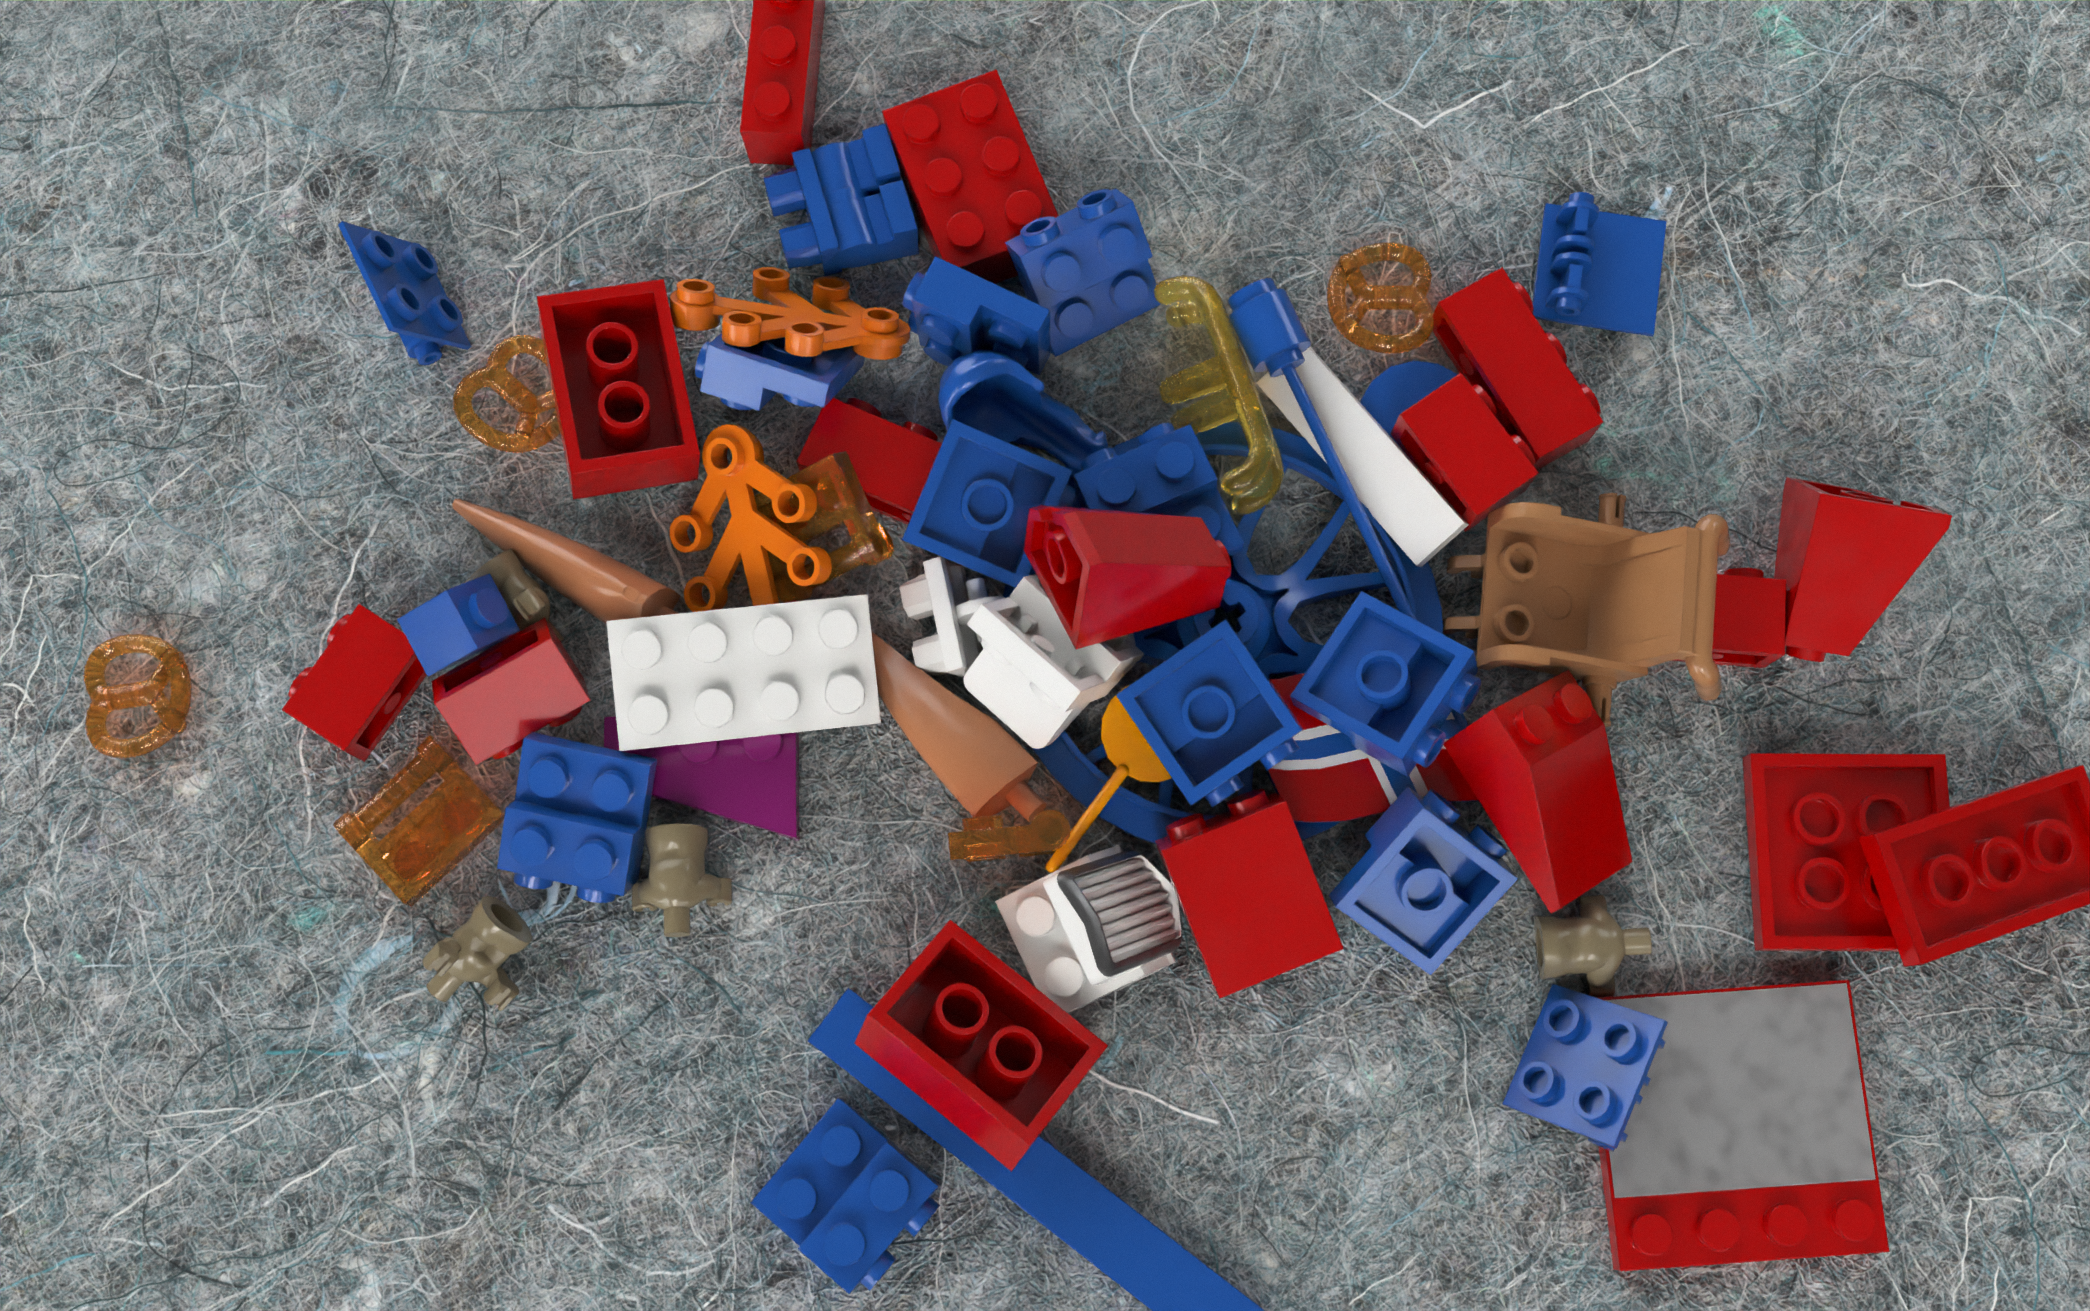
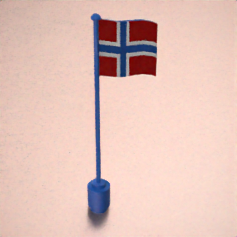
M1272 278L1261 279L1243 287L1228 299V304L1232 310L1229 320L1254 372L1268 370L1271 377H1278L1284 374L1398 610L1417 620L1295 369L1305 362L1302 353L1310 347L1311 341L1286 290L1278 289ZM1305 673L1280 679H1270L1304 729L1293 737L1300 749L1269 770H1266L1276 793L1286 800L1294 822H1344L1383 813L1407 786L1422 797L1430 789H1433L1449 802L1479 801L1444 745L1430 766L1425 768L1417 763L1410 775L1406 777L1352 746L1347 735L1293 705L1290 695ZM1452 710L1439 730L1446 733V742L1469 725L1464 714Z

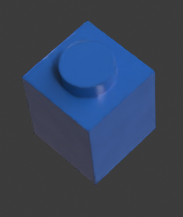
M490 573L445 590L397 619L428 677L466 661L520 631Z

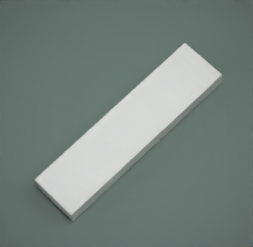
M1309 347L1302 353L1305 362L1295 369L1359 501L1368 508L1371 515L1416 566L1422 567L1469 524L1316 352ZM1267 372L1257 382L1258 386L1326 462L1284 374L1278 377H1271L1269 372Z

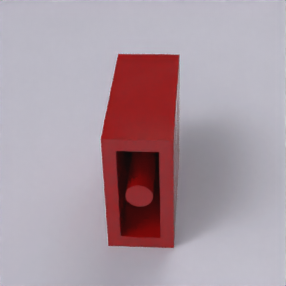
M1264 789L1253 790L1227 802L1228 812L1208 820L1204 819L1202 813L1181 818L1166 826L1165 829L1168 836L1155 840L1210 982L1219 998L1344 949L1287 802L1276 792L1266 796Z

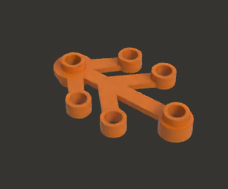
M775 267L755 269L753 271L752 283L753 296L767 300L773 305L719 297L715 293V286L711 282L701 279L679 281L677 283V290L670 295V311L674 326L691 331H705L717 327L720 323L721 315L723 316L722 340L729 345L737 347H750L757 345L761 341L785 337V350L796 356L813 357L820 355L823 351L853 346L854 352L860 356L870 359L888 360L899 357L902 354L903 345L910 339L911 328L905 321L899 319L897 312L880 307L863 308L849 299L850 283L839 277L823 276L814 279L812 304L789 289V272ZM819 308L825 309V310H830V311H832V312L835 313V314L825 313V312H823L822 310H820Z
M725 424L712 430L707 436L702 450V461L707 477L690 513L676 517L671 523L669 530L671 543L678 551L684 553L707 549L713 540L712 523L726 497L728 498L732 517L704 575L693 577L687 582L684 588V600L687 607L692 612L722 609L728 598L727 587L741 558L752 605L779 603L767 550L787 564L788 575L797 585L810 586L825 582L832 570L829 554L821 547H809L758 511L753 488L772 499V508L776 517L785 523L805 522L813 517L817 508V498L814 491L805 484L792 483L765 464L762 444L747 428L736 424ZM728 448H730L732 453V461L730 465L727 460ZM793 493L799 499V509L796 514L790 507V497ZM690 524L695 529L693 543L689 540L687 532ZM807 556H810L814 562V572L811 577L807 574L804 567ZM704 585L707 586L710 592L708 604H706L702 597Z

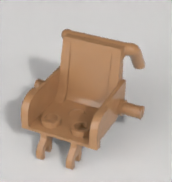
M1617 493L1599 495L1598 522L1561 515L1562 507L1535 502L1510 503L1488 513L1484 554L1452 556L1447 560V573L1457 574L1461 571H1471L1472 578H1483L1480 615L1447 617L1443 619V634L1466 632V638H1478L1476 654L1478 669L1489 671L1504 665L1552 675H1559L1569 669L1575 679L1582 680V686L1586 688V693L1592 702V706L1605 724V727L1611 726L1612 690L1617 688V682L1620 683L1647 676L1648 667L1674 659L1686 662V667L1693 679L1696 693L1701 699L1705 701L1715 700L1721 693L1722 682L1720 672L1713 661L1712 649L1718 557L1728 552L1730 535L1726 520L1718 514L1703 516L1694 528L1684 526L1657 533H1648L1623 528L1627 498L1622 494L1617 496Z

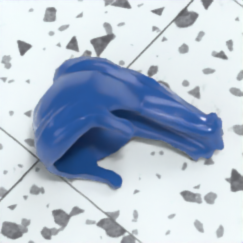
M975 350L971 353L960 355L945 369L941 376L938 402L941 418L946 429H948L951 420L954 419L1010 444L1018 443L1042 449L1059 459L1066 468L1073 470L1070 478H1074V474L1082 471L1080 464L1086 457L1096 451L1108 448L1105 432L1101 431L1096 434L1072 408L1044 392L1045 384L1042 380L1033 376L1018 361L1005 353L992 350Z

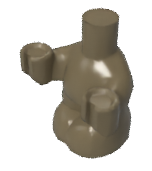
M508 549L489 560L464 582L466 583L490 573L520 631L546 618L560 642L564 640L562 635L549 621L550 600L547 594L523 570L519 558L512 549Z
M677 823L663 824L646 829L645 845L649 854V877L641 883L633 885L632 910L641 912L643 908H650L651 911H655L658 908L662 909L664 915V936H689L690 908L705 899L706 904L712 907L717 906V903H724L726 906L731 905L732 879L718 878L714 875L706 874L705 851L708 845V830L699 825Z
M1603 895L1579 896L1580 917L1557 918L1553 916H1535L1536 958L1541 980L1554 979L1565 974L1584 973L1586 974L1589 996H1614V974L1623 961L1624 956L1651 954L1652 951L1649 928L1622 929L1607 912L1606 899Z
M492 896L482 897L475 906L471 917L455 930L451 937H445L438 941L423 958L422 963L427 970L435 969L437 971V974L426 985L428 991L436 999L446 1002L464 982L481 983L488 988L483 995L486 1003L489 1005L495 1003L498 1005L499 1011L504 1010L519 994V989L508 978L501 965L511 954L522 951L532 941V934L526 922L514 909L503 901Z

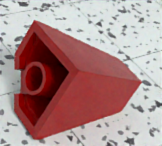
M1786 477L1774 579L1786 580L1785 654L1814 662H1824L1826 653L1849 657L1949 529L1952 515L1931 506L1909 501H1901L1900 505H1894L1891 499L1871 495L1870 492Z
M1046 505L1029 508L1024 552L1075 650L1220 608L1226 581L1231 575V561L1224 544L1219 540H1214L1201 517Z

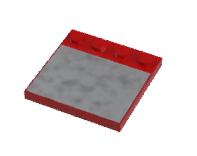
M1849 980L1598 997L1599 999L1664 1019L1668 1022L1662 1039L1666 1042L1664 1048L1657 1049L1647 1076L1651 1079L1649 1085H1642L1639 1093L1643 1100L1640 1105H1634L1624 1133L1628 1135L1626 1142L1620 1141L1614 1152L1598 1146L1613 1270L1633 1271L1889 1252Z

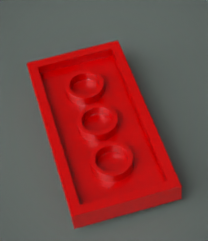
M2083 765L2065 768L1859 837L1904 967L1922 965L2090 904V782Z

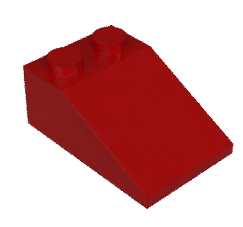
M1569 669L1492 709L1444 742V747L1551 914L1633 862L1605 724L1592 706L1588 694L1578 685Z

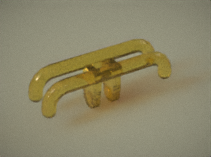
M1181 275L1167 278L1159 282L1154 288L1156 301L1163 305L1172 304L1166 311V321L1176 328L1191 323L1203 324L1216 356L1179 371L1178 374H1172L1170 377H1166L1164 381H1161L1159 391L1162 400L1166 404H1179L1187 399H1194L1216 392L1190 404L1189 407L1177 410V413L1172 414L1173 417L1170 418V423L1173 424L1175 430L1190 424L1195 435H1197L1198 432H1204L1237 418L1239 419L1249 448L1248 456L1240 466L1229 470L1223 475L1221 487L1224 492L1233 496L1232 508L1235 512L1241 515L1251 514L1269 504L1280 490L1284 476L1280 450L1222 298L1213 285L1200 277Z

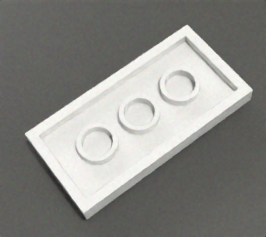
M868 594L606 621L619 751L881 723Z

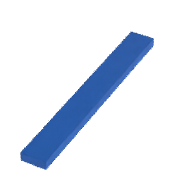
M847 988L808 1039L809 1043L1152 1311H1265L1041 1136L1037 1138L1011 1172L854 1044L865 1018L873 1006L850 988Z

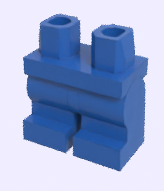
M885 123L862 130L863 138L848 143L836 142L827 144L812 152L810 148L792 152L793 168L785 169L763 178L774 217L805 209L809 221L778 230L788 268L807 267L821 263L824 275L828 276L842 272V268L861 267L919 254L918 228L904 182L900 177V169Z

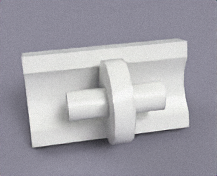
M937 557L923 562L925 574L899 587L903 608L908 617L919 620L934 615L938 634L913 641L912 652L916 667L929 676L953 674L964 678L965 673L982 651V638L967 623L981 604L1005 597H988L983 578L967 581L964 567L960 565H946L945 558Z

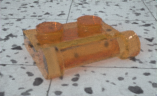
M847 451L833 453L787 478L794 484L801 483L809 486L816 495V512L808 521L797 523L782 522L773 511L772 499L761 492L754 496L758 511L805 544L844 524L846 525L852 541L828 553L832 562V570L829 578L822 584L864 563L874 566L893 555L894 545L888 531L877 523ZM793 493L790 497V507L796 514L799 509V499ZM767 550L777 594L783 603L804 601L811 597L814 588L822 585H797L788 575L787 564ZM813 561L804 565L810 577L814 572Z
M431 734L416 747L419 754L356 812L353 813L347 810L333 823L339 834L405 905L411 907L504 822L505 812L457 762L447 748ZM437 772L445 781L384 838L378 841L372 831Z
M1056 810L1042 811L1034 817L1031 825L1004 827L1003 819L1000 815L962 819L963 831L948 833L950 860L954 863L1052 855L1068 841L1071 829L1069 821L1062 813Z

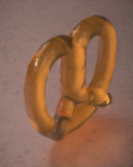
M1394 242L1374 243L1342 255L1331 273L1327 287L1328 310L1337 330L1355 345L1379 353L1409 352L1424 344L1429 339L1434 328L1432 306L1426 298L1431 287L1432 273L1425 256L1413 247ZM1379 261L1400 262L1411 269L1413 282L1411 285H1369L1360 268ZM1347 283L1355 296V300L1349 309L1347 308L1345 298ZM1368 310H1411L1416 320L1415 326L1411 331L1398 335L1379 334L1367 330L1359 324Z
M515 335L504 339L496 345L488 358L486 366L466 375L456 386L453 395V411L463 428L481 443L504 452L523 453L536 450L548 444L560 434L552 390L536 396L506 368L509 360L520 353L533 355L547 366L543 340L531 335ZM483 387H490L519 412V419L514 434L499 431L479 418L472 407L473 396L478 390ZM555 408L551 416L542 425L534 429L538 415Z
M126 634L106 640L98 645L89 655L84 667V682L92 701L86 714L85 727L87 737L96 750L103 755L113 758L137 757L160 748L176 734H181L186 730L187 723L185 720L190 708L192 686L189 669L181 650L155 636ZM129 653H144L161 661L148 680L108 686L105 682V669L108 663L117 656ZM169 681L171 683L170 700L163 692ZM148 705L152 707L161 719V722L152 730L128 739L112 737L109 735L106 727L107 716L111 711Z

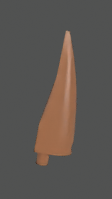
M455 499L452 503V507L457 513L503 551L512 549L523 567L605 624H607L606 621L679 614L673 610L681 597L677 592L630 566L577 541L500 511L461 499Z
M872 632L878 695L909 742L944 786L975 819L982 820L991 817L1011 805L1028 822L1036 819L1047 806V803L1028 785L1038 762L995 719L959 698Z

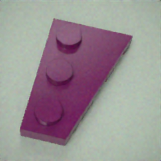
M604 717V747L619 750L616 717ZM799 732L623 751L657 759L652 797L680 806H688L718 815L727 820L755 826L800 841Z

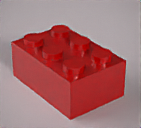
M997 69L883 110V120L888 130L901 178L933 256L994 284L1018 276L1005 242L1021 235V229L1031 221L1048 216L1056 218L1059 215Z
M664 279L537 296L541 335L573 500L698 480L700 452Z
M952 920L947 922L867 1014L854 1043L1011 1172L1108 1047L1105 1042Z

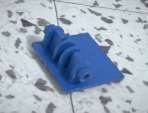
M1586 192L1570 194L1569 201L1562 206L1545 203L1532 301L1535 318L1653 337L1667 221L1599 211V207L1594 204V196Z
M344 221L338 224L388 330L399 333L410 358L417 359L420 365H430L442 357L440 349L445 345L466 350L472 347L461 326L463 323L462 314L455 303L447 297L436 274L438 272L437 263L426 248L418 243H412Z
M1552 984L1502 1104L1588 1137V1141L1614 1152L1620 1141L1626 1142L1628 1135L1624 1133L1634 1105H1640L1643 1100L1639 1093L1642 1085H1649L1651 1079L1647 1076L1657 1049L1664 1048L1666 1042L1662 1039L1668 1022L1664 1019Z

